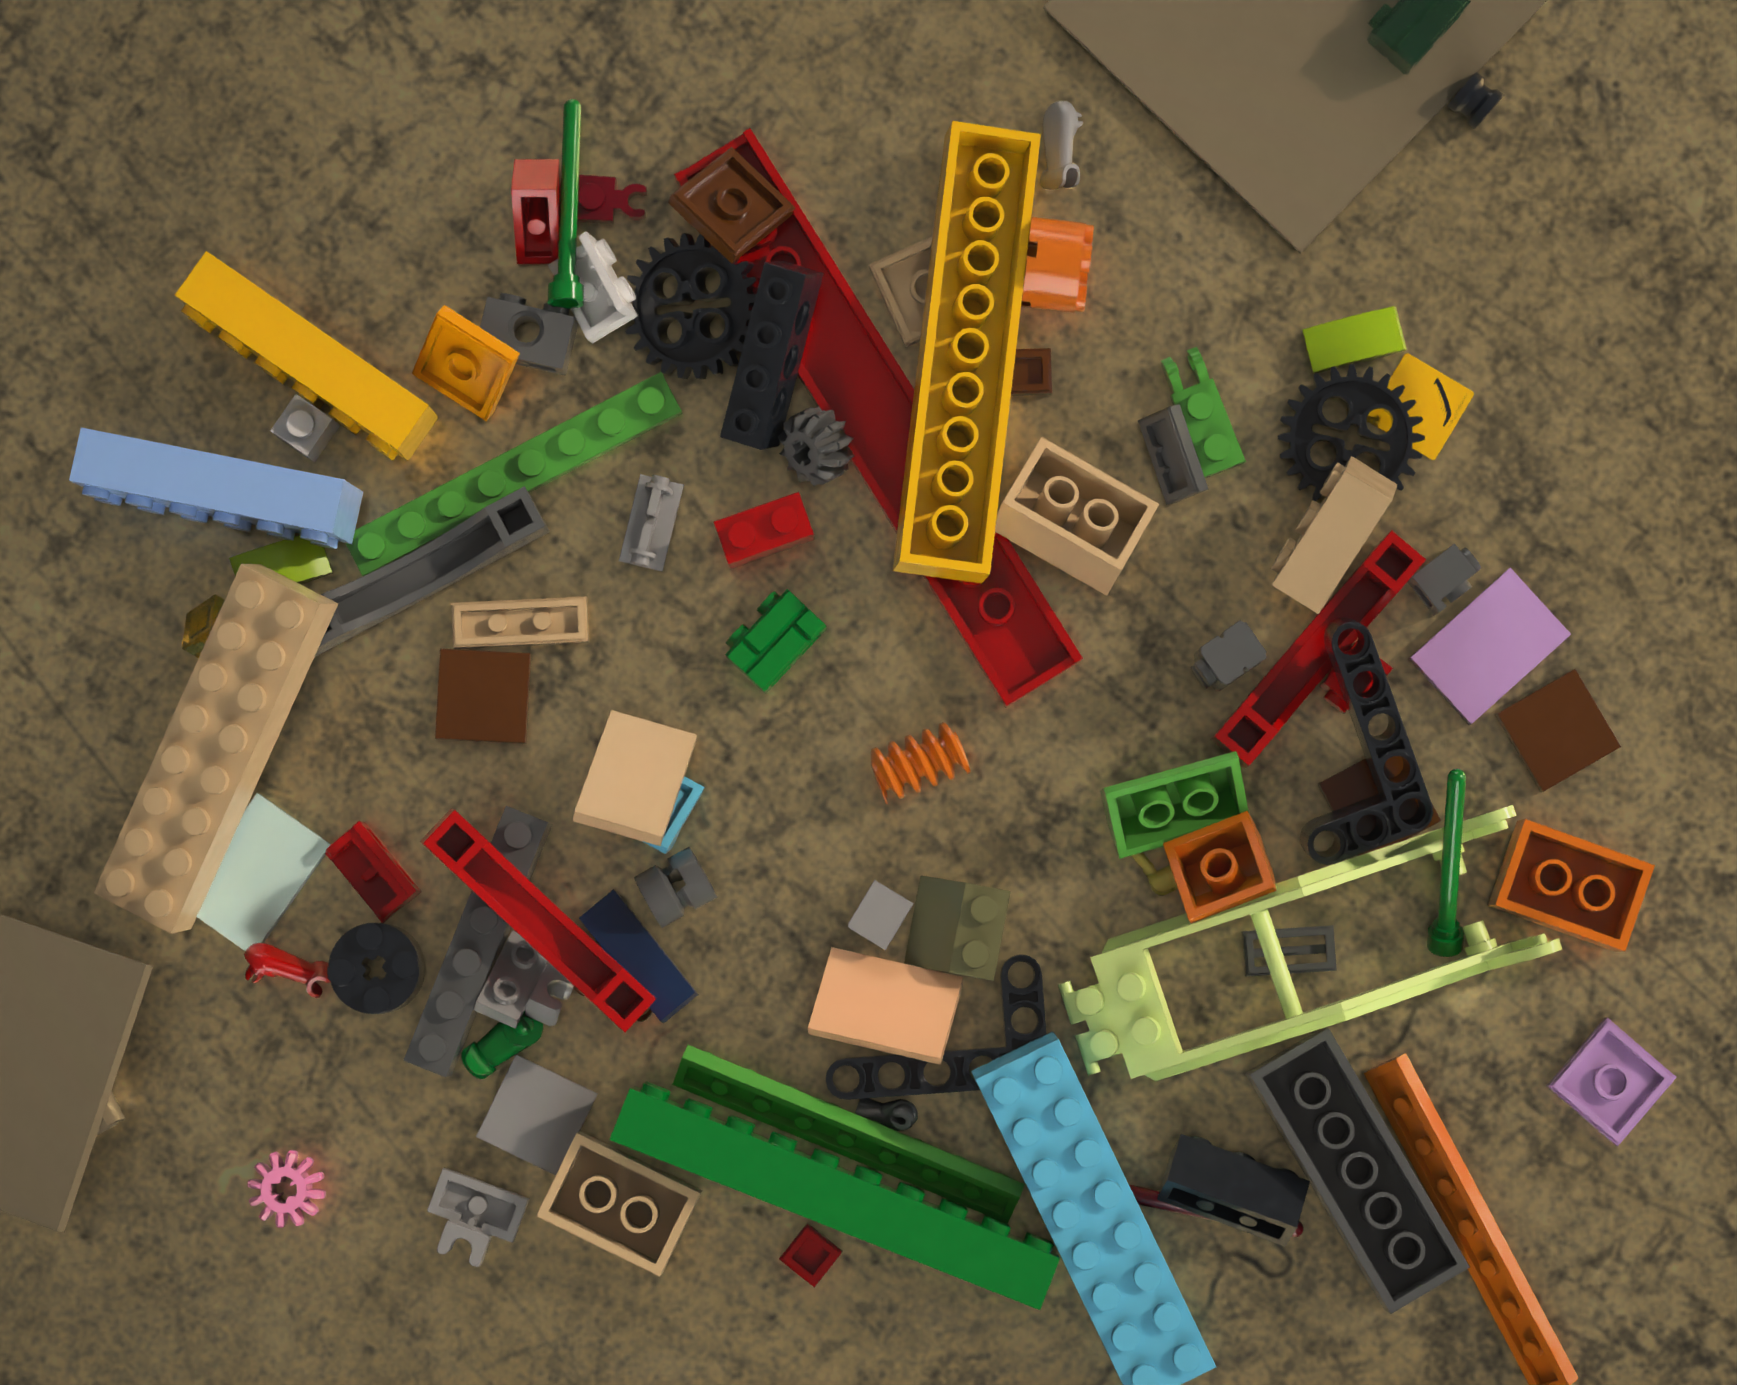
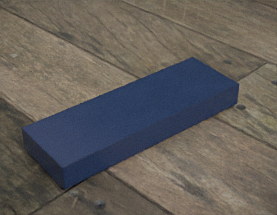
M614 889L579 917L604 951L656 998L649 1008L660 1022L665 1023L699 995Z

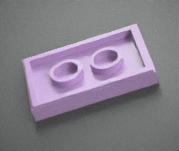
M1509 568L1416 651L1409 660L1468 725H1471L1565 641L1571 633L1520 577Z

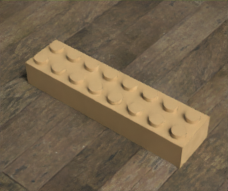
M261 564L240 565L93 892L94 894L170 934L192 929L197 918L196 916L202 907L338 603Z

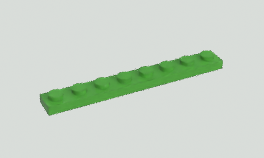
M660 372L356 529L352 544L346 543L361 575L365 576L428 544L469 519L484 507L525 486L530 493L683 413L663 374Z
M687 1045L672 1084L1007 1224L1025 1185L1009 1178L1005 1174L982 1167L961 1156L953 1155L920 1139L912 1138L883 1126L879 1122L854 1114L836 1104L825 1102L792 1086L784 1085L751 1069L743 1068L710 1052L702 1051L690 1045Z

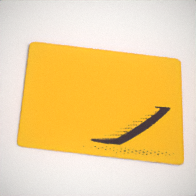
M1405 353L1393 372L1387 388L1392 391L1396 387L1404 385L1405 389L1399 397L1400 401L1403 403L1415 399L1416 404L1407 413L1409 417L1417 416L1423 418L1422 422L1412 427V433L1424 435L1425 440L1412 443V448L1429 459L1435 460L1473 398L1474 392L1411 354ZM1373 410L1366 418L1367 422L1386 433L1391 427L1390 415L1384 410Z

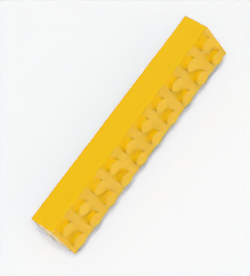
M952 121L945 134L893 571L981 584L990 575L1041 134Z

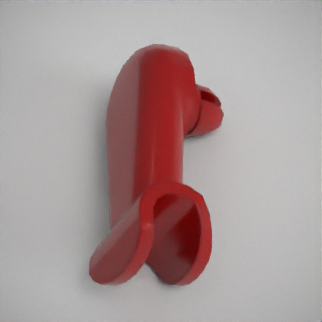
M266 943L252 944L244 953L245 959L250 964L245 972V979L248 981L253 976L251 983L259 982L264 975L269 977L280 976L306 985L307 993L315 998H319L323 993L321 986L316 981L322 980L330 983L327 975L328 962L315 961L311 963Z

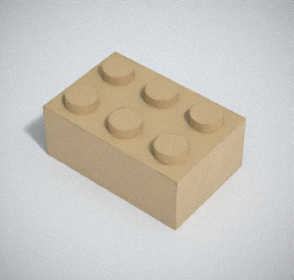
M1041 437L997 512L995 532L1107 596L1159 504Z
M1352 456L1345 467L1337 462L1319 492L1325 496L1321 504L1313 500L1299 521L1295 531L1301 534L1297 542L1288 538L1271 567L1272 570L1277 572L1272 586L1319 614L1391 503L1398 484Z
M579 1131L576 1133L536 1216L660 1277L703 1190Z

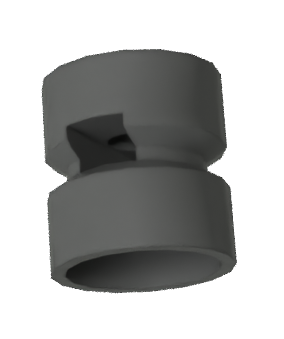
M690 847L667 858V867L662 869L655 865L634 877L639 890L661 928L683 917L685 907L690 906L697 909L717 898L708 877ZM684 880L686 885L676 892L672 883Z

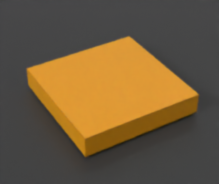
M444 305L434 318L411 374L487 421L493 415L520 353Z

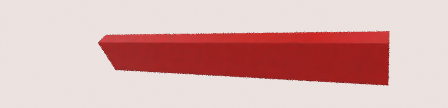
M749 128L737 138L693 165L675 173V180L679 187L683 186L732 147L795 207L791 217L742 255L737 263L743 261L753 262L754 266L747 274L748 278H761L764 262L785 261L824 273L798 377L817 407L819 406L822 411L833 410L835 419L838 422L846 421L844 432L847 436L854 438L848 445L855 455L851 462L897 534L914 388L753 131ZM758 286L753 289L754 294L757 293ZM995 532L990 575L982 584L923 575L1005 708L1082 661L1083 657L1007 538Z

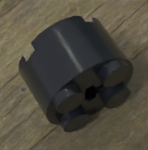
M366 923L350 929L337 941L329 958L327 975L334 992L345 1005L361 1013L384 1014L405 1007L416 997L424 982L425 966L421 948L414 937L408 932L390 924ZM383 958L385 962L382 968L386 972L385 977L375 976L371 979L369 974L372 969L368 966L369 961H379Z

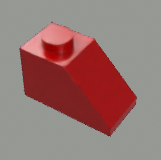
M514 159L511 197L517 264H550L558 259L561 192L559 159Z

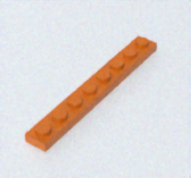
M1404 1053L1371 1068L1364 1075L1435 1209L1470 1266L1468 1271L1528 1384H1573L1579 1379L1407 1054Z

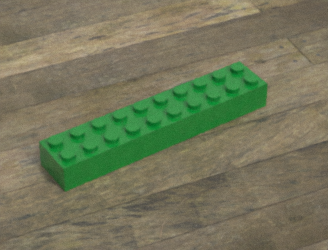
M643 1082L641 1088L634 1086L629 1089L609 1140L1035 1309H1041L1060 1260L1057 1252L1052 1251L1054 1246L1052 1241L1030 1232H1026L1024 1239L1009 1234L1011 1229L1009 1224L984 1215L982 1222L966 1217L968 1213L966 1207L944 1198L941 1199L939 1205L923 1200L925 1191L904 1182H899L897 1189L880 1183L882 1174L869 1168L857 1165L855 1172L838 1166L840 1157L815 1148L812 1155L795 1149L798 1141L783 1134L772 1131L769 1138L753 1132L756 1124L730 1114L727 1121L711 1116L713 1107L694 1099H686L684 1105L668 1099L671 1093L670 1090L651 1082Z

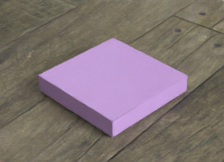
M1605 1017L1546 1086L1615 1146H1619L1677 1077L1609 1018Z

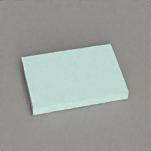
M256 793L245 809L196 917L244 951L252 944L264 943L326 855V849L331 844L261 794Z

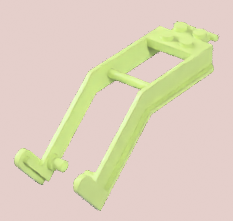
M1510 805L1463 820L1462 843L1509 828L1506 819L1517 816L1514 806ZM1444 827L1276 883L1277 891L1194 923L1189 922L1185 913L1107 940L1101 954L1090 957L1099 983L1074 991L1071 981L1058 984L1071 1025L1085 1020L1087 1022L1089 1031L1075 1035L1088 1076L1101 1072L1098 1064L1099 1060L1122 1053L1131 1079L1145 1075L1154 1081H1158L1356 1018L1488 970L1549 955L1562 950L1559 938L1547 941L1545 933L1497 945L1495 938L1490 939L1484 920L1477 921L1462 927L1468 946L1465 947L1467 956L1349 998L1303 1012L1268 908L1431 853L1434 861L1439 860L1440 864H1442ZM1461 844V853L1465 852L1463 844ZM1462 855L1460 858L1459 875L1467 873ZM1251 915L1285 1018L1182 1051L1148 948Z

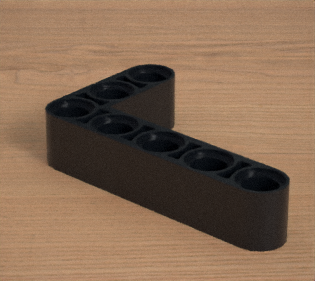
M1347 617L1337 618L1329 623L1324 633V644L1378 794L1314 818L1305 824L1300 834L1301 846L1312 859L1324 865L1341 862L1417 833L1426 828L1433 817V806L1372 635L1364 625ZM1354 628L1358 634L1357 644L1349 651H1341L1338 647L1339 635L1346 629ZM1370 671L1373 675L1371 688L1365 693H1356L1353 688L1354 678L1360 672ZM1377 714H1386L1388 717L1387 729L1380 735H1371L1368 728L1369 721ZM1393 756H1401L1403 759V769L1400 774L1391 778L1384 775L1386 761ZM1410 798L1417 799L1419 807L1415 816L1410 819H1401L1399 808L1403 801ZM1364 815H1374L1376 817L1375 829L1368 835H1358L1356 826L1359 819ZM1322 831H1332L1334 835L1332 846L1326 851H1315L1314 840L1316 836Z
M1028 955L1012 956L1004 962L1000 971L1005 1046L944 1051L942 1060L950 1068V1076L945 1083L932 1085L927 1082L923 1073L924 1067L928 1062L890 1054L848 1057L836 1060L831 1064L826 1073L825 1081L828 1090L837 1098L846 1100L980 1090L976 1081L969 1073V1065L973 1059L979 1056H987L993 1061L1046 1035L1043 980L1040 965ZM1016 962H1025L1033 969V980L1025 988H1016L1008 979V970ZM1021 1007L1032 1009L1037 1017L1035 1028L1025 1034L1015 1031L1011 1023L1014 1011ZM889 1062L901 1065L905 1072L903 1083L893 1089L883 1086L878 1078L880 1068ZM844 1065L855 1068L860 1078L858 1086L848 1092L839 1090L833 1081L835 1070Z

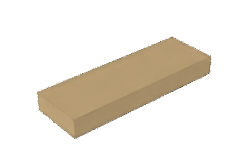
M586 596L451 603L454 649L589 643Z

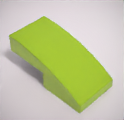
M1395 306L1302 329L1313 373L1325 372L1334 366L1339 368L1359 361L1367 362L1407 350Z
M300 535L295 536L294 540L285 539L229 558L235 576L241 564H261L301 585L333 574L325 547L313 545L310 543L311 541L300 538Z

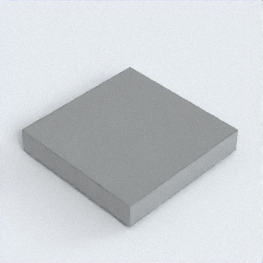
M516 1054L476 1137L556 1175L576 1133L581 1130L598 1093Z

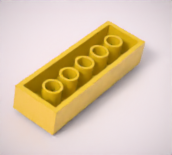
M205 251L175 294L184 304L181 312L189 317V320L209 334H211L214 328L220 330L221 332L217 337L225 342V345L245 359L251 353L256 355L257 359L254 363L261 367V370L281 384H284L288 378L295 382L291 388L301 398L319 410L324 403L332 409L328 414L351 433L357 435L361 429L367 432L369 435L365 440L392 461L397 455L409 461L439 418L427 403L207 251Z

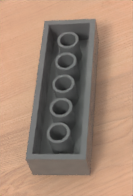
M1329 1028L1317 1030L1245 1073L1385 1311L1390 1314L1394 1313L1470 1268Z

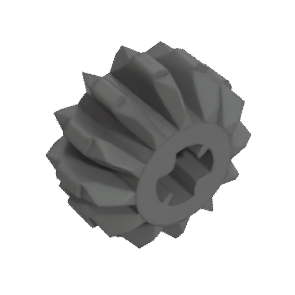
M819 406L807 408L791 416L788 421L784 422L783 432L777 436L784 445L779 454L785 456L789 462L787 471L795 470L799 482L810 481L813 486L823 485L842 476L849 469V460L855 456L848 447L854 438L847 436L844 432L846 421H836L833 410L822 411Z

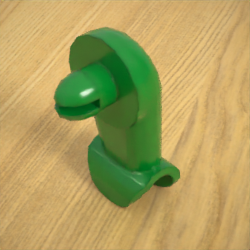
M525 1011L516 1028L498 1022L477 1043L474 1041L462 1050L461 1060L463 1065L475 1078L485 1079L497 1070L496 1066L536 1043L542 1035L543 1023L525 1016Z

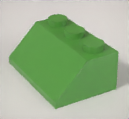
M1236 751L1105 787L1100 791L1107 824L1119 859L1164 847L1163 843L1242 812H1249L1239 757Z

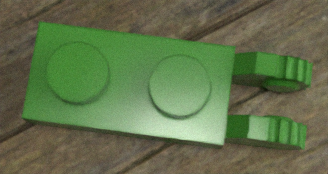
M1194 347L1187 350V360L1198 384L1183 389L1178 367L1171 357L1161 360V364L1172 392L1170 398L1173 406L1180 404L1204 477L1207 478L1241 465L1246 460L1213 378L1209 379L1208 371L1199 349Z

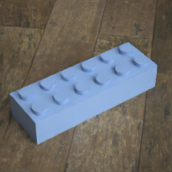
M82 427L69 481L83 487V495L93 497L98 502L121 506L122 499H126L125 503L138 506L137 509L162 515H164L165 507H167L169 512L179 514L183 519L207 523L208 516H212L213 521L224 523L225 527L250 532L253 524L257 525V530L267 532L269 536L286 540H294L295 533L301 534L300 538L311 541L310 543L313 545L337 549L338 542L352 544L363 491L340 478Z

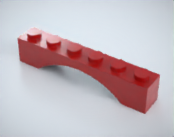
M1391 530L1210 740L1227 754L1236 751L1240 765L1244 769L1250 766L1333 667L1324 644V633L1329 623L1337 618L1347 617L1354 619L1367 628L1426 559ZM1354 628L1346 629L1339 635L1338 647L1341 651H1347L1358 638Z
M451 808L421 839L420 842L623 1032H626L656 1000L645 987L549 900L455 809Z

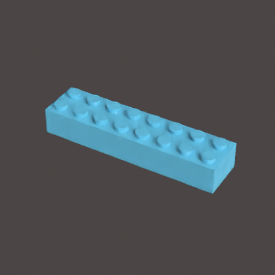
M1052 1031L972 1070L973 1077L1122 1385H1181L1216 1368L1214 1360L1056 1034Z

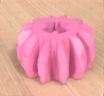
M296 1150L288 1151L285 1164L281 1155L278 1152H273L269 1155L272 1169L262 1162L257 1163L254 1167L257 1173L264 1179L248 1180V1187L261 1189V1195L249 1199V1203L251 1206H256L263 1202L266 1204V1207L259 1215L262 1221L269 1219L274 1212H277L275 1219L276 1227H285L288 1215H290L295 1226H300L304 1224L302 1210L312 1216L319 1212L318 1207L309 1199L325 1198L326 1191L315 1189L312 1183L324 1179L323 1172H317L309 1176L307 1171L314 1163V1159L311 1157H307L297 1166L298 1152ZM287 1177L293 1180L290 1186L296 1184L297 1193L288 1196L287 1200H283L281 1196L284 1192H277V1184L285 1182Z

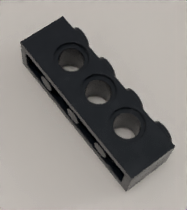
M785 261L764 262L720 434L721 438L759 450L780 445L777 436L784 429V422L788 414L824 273Z

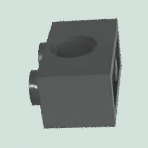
M500 293L499 299L487 297L480 328L519 352L517 365L566 376L578 327L576 318L569 316L570 309L552 307L548 303H544L543 309L526 306L525 298L507 293ZM525 322H534L540 327L537 338L527 343L519 341L516 338L518 327Z

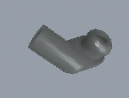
M869 1098L860 1099L855 1114L879 1122L883 1126L896 1131L908 1130L918 1119L915 1105L906 1099L885 1103Z

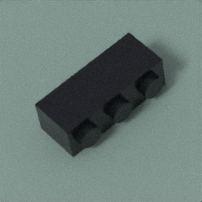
M1181 1134L1171 1152L1157 1200L1286 1247L1297 1229L1310 1181L1298 1177L1295 1172L1289 1169L1274 1168L1257 1162L1246 1153L1230 1152L1213 1146L1211 1142L1202 1137H1189Z

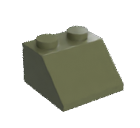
M921 875L904 964L994 981L1011 891Z

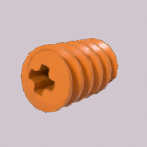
M944 722L939 724L938 738L929 729H923L922 744L920 745L912 735L905 736L904 751L894 741L888 742V757H885L876 747L871 749V767L885 804H887V790L890 789L899 799L904 798V784L909 783L916 793L921 792L922 777H926L934 787L937 786L938 771L942 770L950 780H954L955 765L957 764L967 774L971 773L957 733L953 732Z

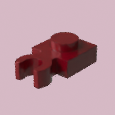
M579 175L577 222L614 224L615 212H623L631 220H643L646 218L645 210L631 208L629 200L635 195L647 196V187L641 184H631L623 190H616V177Z

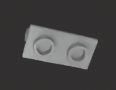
M640 474L619 558L620 562L663 572L684 484L671 482L669 478L652 475L650 477Z

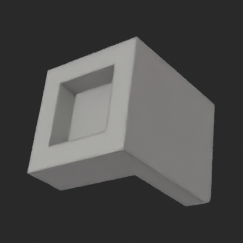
M874 880L849 921L848 927L886 950L914 903Z

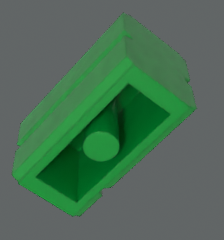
M788 589L781 596L776 591L772 592L757 608L756 611L762 616L749 629L745 624H742L726 641V644L731 648L725 654L726 657L765 694L827 630L824 622Z

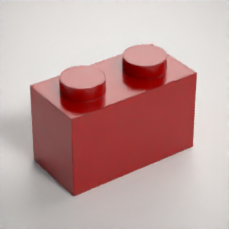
M799 492L714 521L730 570L815 540Z

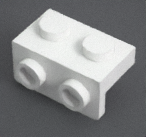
M584 232L578 236L582 245L576 248V275L580 277V283L584 285V304L582 307L571 310L586 339L593 344L638 317L631 304L636 299L634 291L623 276L617 277L611 266L617 262L611 248L603 238L597 241L588 232ZM557 259L548 265L553 276L558 274Z

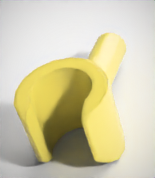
M1143 852L1131 855L1143 869L1155 894L1163 896L1178 889L1170 865L1156 871L1153 863Z

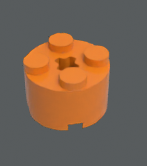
M1031 217L1021 307L1084 313L1094 225Z

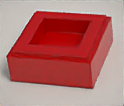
M807 1223L780 1256L779 1260L815 1287L843 1251Z

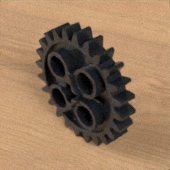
M682 233L680 246L673 238H664L665 252L651 246L648 249L653 261L647 262L637 259L636 264L643 273L640 277L627 276V280L636 286L634 292L636 299L632 302L638 317L634 318L635 324L630 326L625 332L627 335H640L641 339L634 346L635 351L642 352L650 349L646 359L647 364L655 365L662 360L661 373L671 374L677 367L678 378L688 379L693 370L696 379H706L709 367L714 375H722V361L730 366H738L739 364L735 352H742L756 297L753 289L759 286L760 278L747 277V274L754 266L753 262L743 261L737 263L739 260L737 259L731 264L701 234H699L695 243L691 234ZM712 270H716L721 278L720 285L715 292L709 293L705 285L706 277ZM673 275L678 283L677 291L671 298H667L663 292V283L666 278ZM725 298L731 300V304L728 307L699 308L693 310V313L674 311L662 315L657 313V308L660 306L688 305L694 303L695 300L713 302ZM720 314L724 319L725 329L722 335L714 338L710 332V323L716 315ZM678 320L682 327V335L677 342L672 343L668 338L667 330L671 322Z
M1354 364L1349 365L1346 377H1341L1335 366L1331 367L1330 381L1327 382L1319 374H1314L1313 379L1316 388L1313 391L1301 384L1298 389L1304 400L1299 402L1289 399L1287 402L1290 408L1296 412L1294 417L1281 416L1280 418L1283 424L1291 427L1290 432L1278 435V440L1290 443V449L1282 452L1280 458H1293L1295 462L1286 472L1287 475L1301 473L1303 476L1297 488L1302 490L1311 484L1315 487L1312 500L1317 501L1322 496L1319 492L1337 462L1345 467L1351 456L1356 458L1359 454L1371 453L1379 461L1378 473L1398 484L1396 489L1402 491L1404 487L1398 476L1401 473L1407 476L1415 475V471L1407 464L1408 459H1422L1423 456L1418 451L1412 449V443L1425 440L1424 435L1412 433V427L1422 422L1423 418L1417 416L1409 417L1407 413L1416 404L1415 399L1403 403L1399 399L1405 386H1398L1391 391L1387 388L1390 375L1387 373L1379 382L1373 380V367L1370 366L1365 371L1363 377H1357ZM1330 398L1342 399L1348 407L1346 419L1339 423L1328 421L1322 412L1325 401ZM1376 409L1386 411L1392 421L1389 431L1382 435L1372 433L1366 424L1368 414ZM1319 424L1346 432L1350 425L1358 427L1357 435L1388 443L1390 450L1385 452L1362 444H1355L1352 450H1347L1344 448V440L1315 433L1312 431V426ZM1319 441L1331 443L1336 451L1334 462L1328 466L1315 464L1310 456L1312 445Z

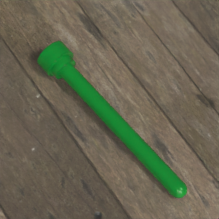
M576 99L567 100L563 109L558 274L554 275L553 282L548 284L547 301L548 305L565 309L579 308L584 304V285L580 283V277L576 275L581 104Z
M1461 769L1451 770L1447 777L1438 918L1428 927L1427 934L1428 950L1440 957L1458 955L1463 950L1464 931L1460 922L1456 919L1466 774Z

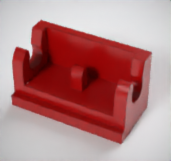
M358 821L326 849L327 852L325 854L335 864L381 923H385L422 892L365 822Z

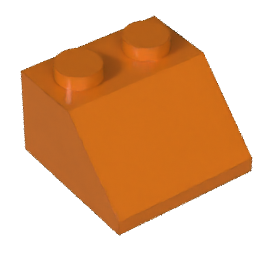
M1248 811L1163 843L1190 923L1277 891L1274 873L1265 847Z

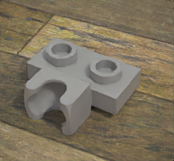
M512 930L475 1003L474 1011L513 1028H516L524 1011L525 1016L548 1026H555L562 1004L551 996L563 1000L569 999L574 985L549 964L517 932Z
M444 1167L427 1212L448 1219L440 1238L437 1252L444 1255L452 1250L456 1239H466L472 1248L469 1263L472 1266L480 1267L484 1261L492 1236L514 1242L530 1198Z

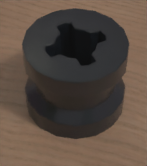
M1476 72L1452 99L1448 107L1454 112L1461 111L1467 117L1468 124L1473 129H1476L1499 103L1504 94L1498 89L1491 90L1484 84V77Z

